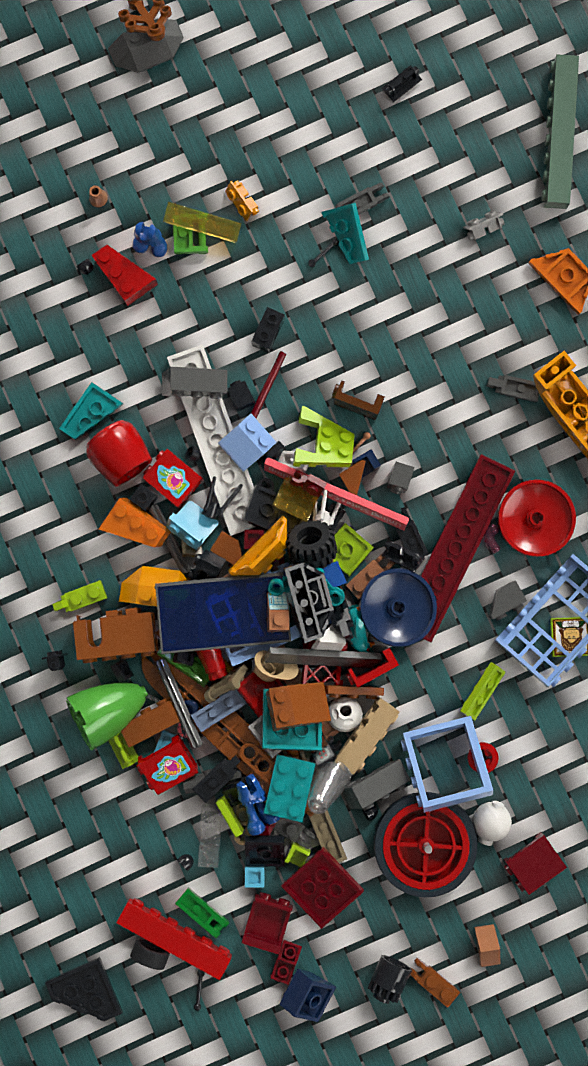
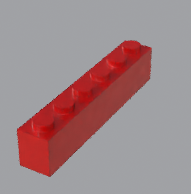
M130 898L116 922L218 980L221 979L232 957V954L229 953L230 950L221 945L218 947L212 944L213 941L206 936L201 938L195 934L196 932L189 927L183 928L178 925L179 922L171 917H168V919L163 917L159 910L145 907L144 902L137 898Z

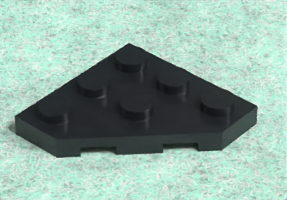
M100 957L45 981L52 1001L67 1005L71 1009L83 1014L87 1013L97 1017L98 1020L103 1022L123 1012Z

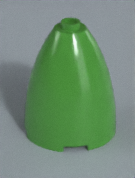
M111 683L79 691L66 697V703L84 742L90 750H93L115 737L136 717L146 702L145 697L148 694L143 685Z

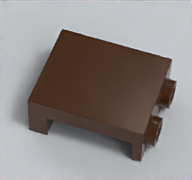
M341 380L340 385H335L332 393L334 405L373 420L377 419L385 396L377 394L373 405L342 393L345 381Z

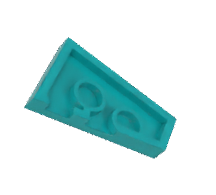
M356 203L322 211L321 214L328 220L329 228L338 238L339 246L349 264L369 260Z

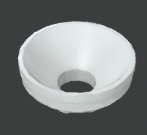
M340 697L336 698L329 705L331 721L328 722L335 730L350 732L359 726L362 720V709L356 700ZM343 706L349 707L351 715L343 716L340 713V709Z

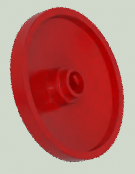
M529 480L518 484L505 495L498 511V525L504 540L515 551L526 556L542 557L559 551L568 543L575 529L576 512L571 498L561 487L545 480Z

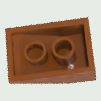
M324 682L270 688L266 692L273 731L331 721Z

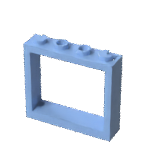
M471 716L403 733V740H400L402 749L407 751L409 758H405L408 770L412 769L414 775L411 777L413 788H417L419 793L416 796L418 806L422 807L424 812L493 795V787ZM464 727L482 787L428 801L411 740Z

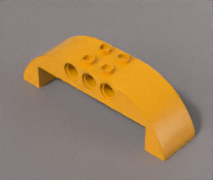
M563 351L537 371L533 378L537 390L551 414L588 459V389L572 371L577 365Z

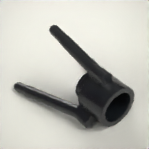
M214 476L201 514L214 520L217 516L221 517L224 510L243 487L242 484H239L219 509V504L212 501L216 476Z

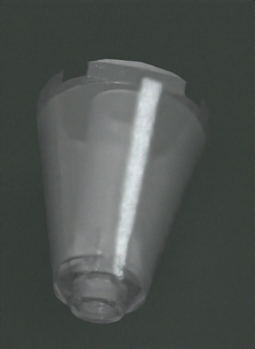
M330 761L320 768L317 764L315 765L307 803L311 812L315 814L325 813L350 784L352 774L343 763L338 762L336 764Z

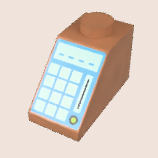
M283 592L279 596L267 593V632H288L289 606L286 593Z

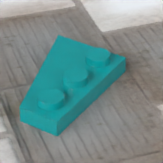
M91 382L59 429L77 440L121 407L123 403Z

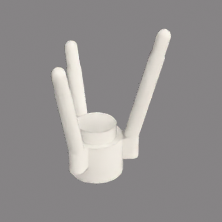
M324 490L321 510L317 514V497L312 495L313 521L319 520L321 523L326 522L328 526L333 525L341 503L337 502L332 515L329 516L330 513L325 511L327 490Z

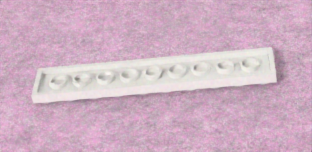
M203 344L167 357L170 367L211 369ZM182 396L185 410L211 482L212 478L216 476L214 491L220 508L239 484L243 485L223 512L230 536L255 528V526L242 521L254 489L248 469L243 472L218 444L220 440L233 430L222 397L212 399L210 396H203L201 398Z

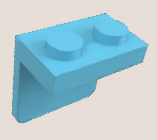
M188 501L177 514L173 513L168 518L166 528L181 538L187 545L197 550L215 530L219 522L216 519L214 520L201 514L203 509L193 501Z

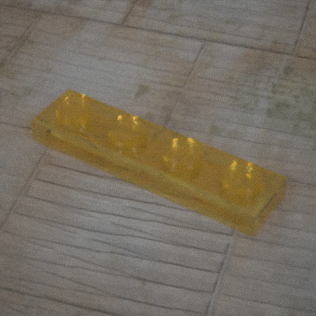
M171 202L167 203L163 222L234 243L238 240L241 227L239 222Z

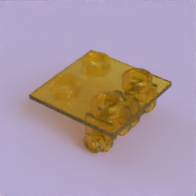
M286 477L274 500L273 506L308 522L318 498L302 490L301 486L291 485L292 477Z

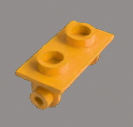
M237 180L233 183L230 181L225 190L227 197L234 203L238 213L243 216L245 221H248L251 214L254 216L259 212V207L252 197L244 198L249 193L242 182L239 183Z

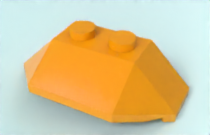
M282 515L228 570L231 575H260L262 572L264 574L267 573L273 566L271 563L276 558L279 560L286 553L287 519Z
M141 566L122 582L119 602L157 607L156 589L154 588L156 583L188 580L178 570ZM190 589L164 591L165 608L178 609L179 602L181 600L184 601L191 593Z

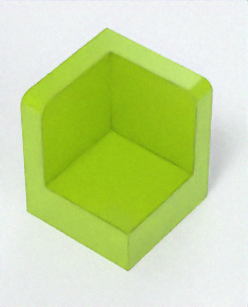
M292 841L284 862H291L301 867L310 855L311 850Z

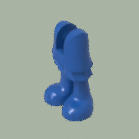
M144 222L136 225L134 229L135 238L133 240L134 250L137 253H144L151 246V252L155 257H163L167 253L168 245L162 237L160 230L152 224L150 227H147Z
M250 774L246 777L250 790L242 781L238 782L236 787L238 800L246 809L248 817L247 831L250 835H259L265 830L264 823L274 824L280 820V817L264 814L267 796L257 778ZM253 804H256L258 815L255 811Z

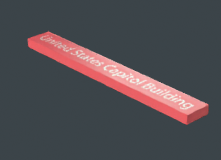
M271 458L266 459L264 471L287 481H291L292 477L298 479L293 476L296 469ZM329 483L324 488V490H327V498L403 531L407 526L408 517Z

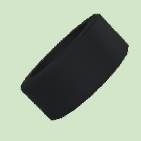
M139 939L135 941L130 957L145 967L164 970L170 953L147 940Z

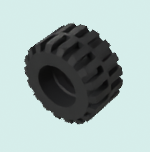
M308 520V522H301V524L293 526L294 529L289 530L286 546L293 565L303 562L313 568H325L327 564L333 562L332 559L336 558L337 545L334 531L326 522L321 523L319 520Z

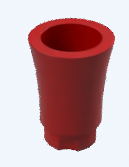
M218 636L210 638L208 642L219 641ZM221 649L196 651L210 681L222 678L228 674Z

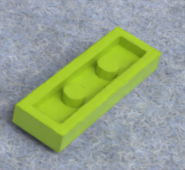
M490 662L460 711L467 716H471L475 721L506 672Z

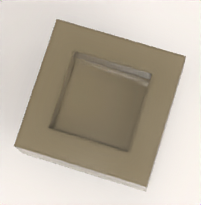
M181 539L182 557L202 555V546L195 550Z

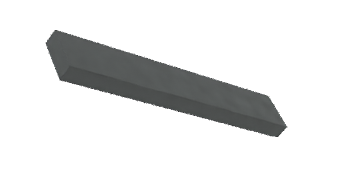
M270 647L264 656L265 663L376 668L382 660L381 653L278 647Z

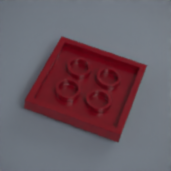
M324 847L281 885L321 929L364 891Z

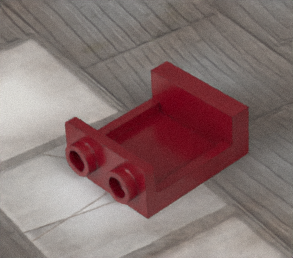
M541 832L534 836L535 840L510 858L506 857L503 859L506 863L504 865L506 871L510 876L514 874L517 878L515 883L521 892L525 890L529 895L567 868Z
M264 892L255 894L243 934L242 944L279 955L293 909L290 901L284 898H279V900L273 899L270 894Z

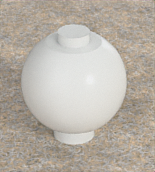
M499 801L487 802L476 809L473 814L472 823L476 834L479 835L477 840L484 845L491 846L493 841H500L508 835L512 820L510 813L503 803Z

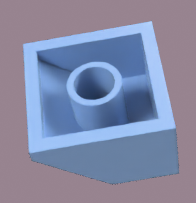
M252 414L242 420L218 442L243 472L277 443Z

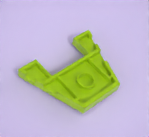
M302 406L298 423L317 428L315 451L312 453L296 448L293 466L300 467L301 464H305L309 467H316V465L350 467L352 464L355 434L311 409Z

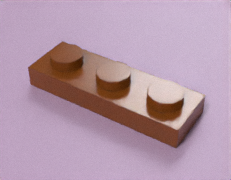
M324 685L325 692L331 698H340V694H347V698L356 699L359 698V695H366V699H377V696H384V688L360 686L357 688L356 686Z

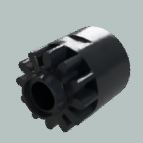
M381 955L368 989L374 993L373 997L385 1004H389L390 1001L398 1003L412 969L393 957Z

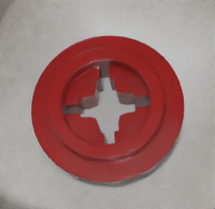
M480 742L481 751L483 749L484 755L491 757L485 759L486 768L489 773L498 764V752L491 744ZM470 749L467 760L469 766L477 772Z

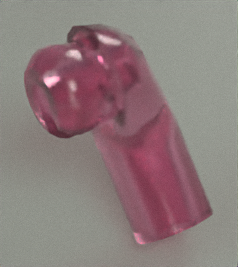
M495 524L488 526L484 534V541L493 554L501 549L494 539L495 534L499 531Z

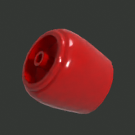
M120 420L110 424L91 438L86 445V455L89 461L115 487L136 477L152 462V457L138 430L128 421Z

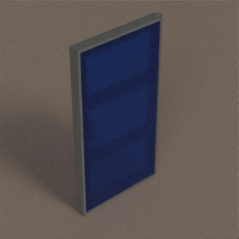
M283 572L156 583L154 588L156 589L161 654L291 642L290 625L288 632H267L268 586L273 579L277 578L283 581Z

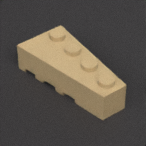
M378 696L334 761L353 775L356 771L359 773L365 765L364 760L367 756L370 757L377 748L375 745L385 737L388 727L391 724L393 725L400 711Z

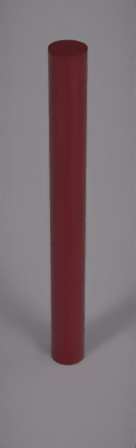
M282 351L279 352L252 409L251 414L256 419L287 355Z

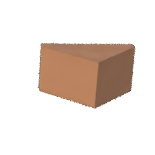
M494 924L474 927L481 967L500 964V946Z

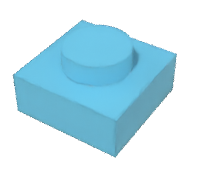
M245 866V888L264 887L265 867Z

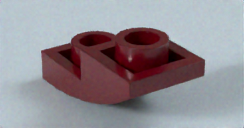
M283 940L280 953L277 956L270 976L271 979L289 985L302 946Z

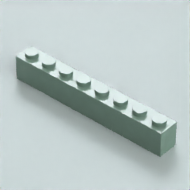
M556 54L554 61L550 62L549 73H552V79L549 80L548 91H551V98H548L547 102L550 116H547L546 128H549V134H546L545 146H548V151L544 155V164H547V167L543 173L545 190L543 189L541 200L544 201V208L567 209L570 204L579 56Z

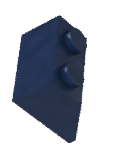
M297 969L279 1004L293 1017L319 1022L336 986L309 971Z

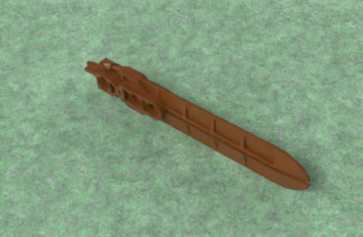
M155 651V655H150L155 661L163 659L157 655L158 651ZM143 656L142 669L148 683L164 699L171 700L157 667L147 657ZM168 663L174 679L186 689L183 692L179 688L184 701L191 700L187 696L190 693L204 707L210 704L204 697L205 692L209 688L207 685L205 687L201 686ZM234 711L221 719L220 722L228 729L227 732L217 723L200 732L229 760L237 755L241 762L236 767L246 776L253 774L265 791V795L268 796L277 755L271 759L247 728L249 724ZM231 733L244 744L242 747L230 736ZM248 747H252L255 750V755L252 758H248L245 754V750ZM262 760H266L269 763L267 771H262L259 767ZM308 799L305 813L312 817L318 808Z

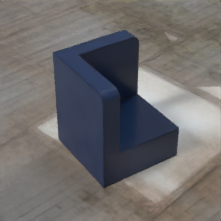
M372 449L352 460V466L361 460L366 461L362 478L381 467Z

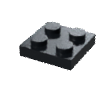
M245 836L246 867H285L284 836Z

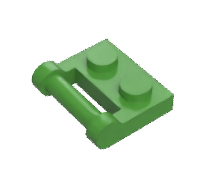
M173 215L174 254H208V246H206L207 215ZM193 222H198L199 246H193Z

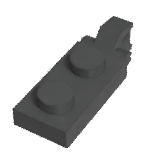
M499 375L498 379L489 377L486 386L496 389L495 393L535 403L538 402L539 392L534 381L508 375Z

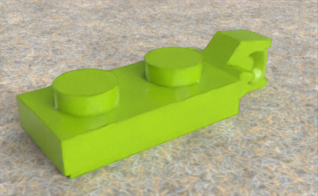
M99 580L65 593V595L60 596L61 601L52 605L54 611L65 609L66 612H73L105 600L108 597L102 581Z

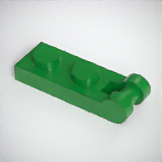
M189 887L175 903L215 938H218L223 927L226 928L230 923ZM213 919L217 921L215 926L210 924Z

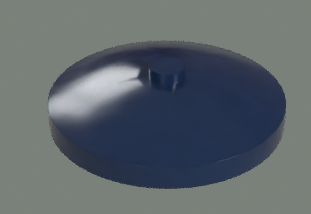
M390 569L377 574L367 583L360 597L359 611L367 632L374 639L388 646L403 647L420 641L429 633L436 619L437 603L432 588L420 575L406 569Z

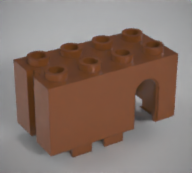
M141 608L125 609L126 615H122V610L106 611V617L99 618L102 638L99 646L93 640L91 620H81L80 617L82 616L76 615L77 621L73 622L77 660H82L83 663L97 662V658L102 657V661L117 659V655H121L122 659L136 657L135 653H141V656L155 655V651L159 650L158 636L155 633L157 631L155 613H141Z

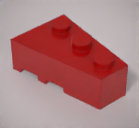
M105 245L91 255L127 306L158 285L156 278L109 245Z

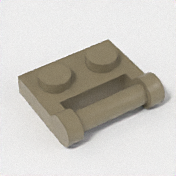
M242 664L227 672L226 676L214 680L204 694L205 700L211 703L220 695L240 688V682L245 679L244 675L248 671L246 665Z

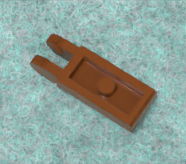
M416 958L414 960L416 965L422 968L424 972L420 976L411 968L412 972L410 975L448 1008L460 994V991L430 965L427 966L419 958Z

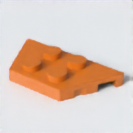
M569 248L537 259L533 258L528 262L578 315L582 312L588 296V268Z

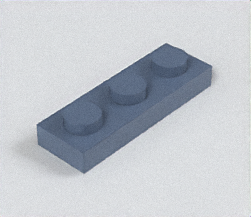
M231 690L192 714L191 717L199 731L202 732L241 708L247 702L237 690Z

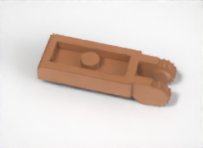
M380 555L347 583L346 587L360 599L367 583L377 574L389 570L395 563L390 561L382 569L378 563L384 557Z

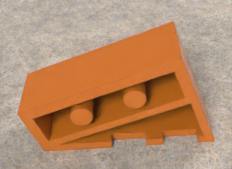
M128 498L118 499L99 530L151 547H161L171 533L166 526Z

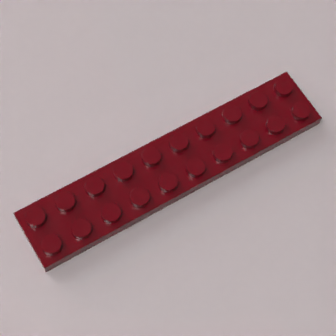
M482 454L479 456L421 574V577L432 588L437 603L435 622L429 633L423 638L430 643L515 473V470Z

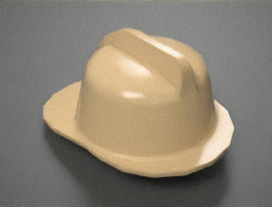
M262 650L255 654L253 672L265 682H272L276 679L291 680L298 675L299 669L297 664L265 663L264 656L267 651Z

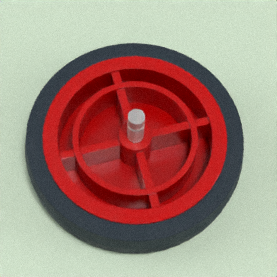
M426 792L428 801L445 797L441 794ZM419 793L408 794L392 803L382 814L374 834V853L377 864L386 879L404 893L423 898L444 895L457 888L467 878L474 866L477 855V837L473 823L459 804L424 812L423 808L418 806L416 796Z

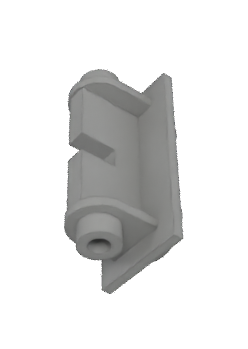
M493 210L486 213L485 217L480 220L475 218L468 221V225L463 228L470 231L467 233L469 240H476L485 236V227H487L489 233L502 228V225H505L503 218L499 217L503 213Z

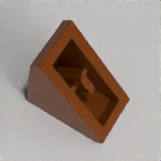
M364 460L339 473L348 491L354 495L358 494L366 462Z

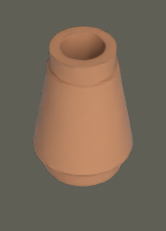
M92 186L89 190L90 203L95 207L104 206L108 200L107 193L98 186Z

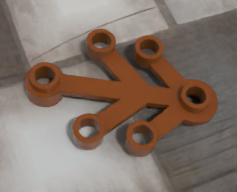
M128 0L129 8L137 10L141 16L131 15L126 9L119 11V19L121 22H125L127 32L147 33L152 41L162 40L166 32L164 24L172 15L170 6L165 5L164 0H153L154 5L148 13L144 7L143 0ZM159 10H160L161 16L159 17L158 21L155 23V22H154V19H155V17L157 16V14H158V12H159ZM136 23L147 24V26L137 25Z

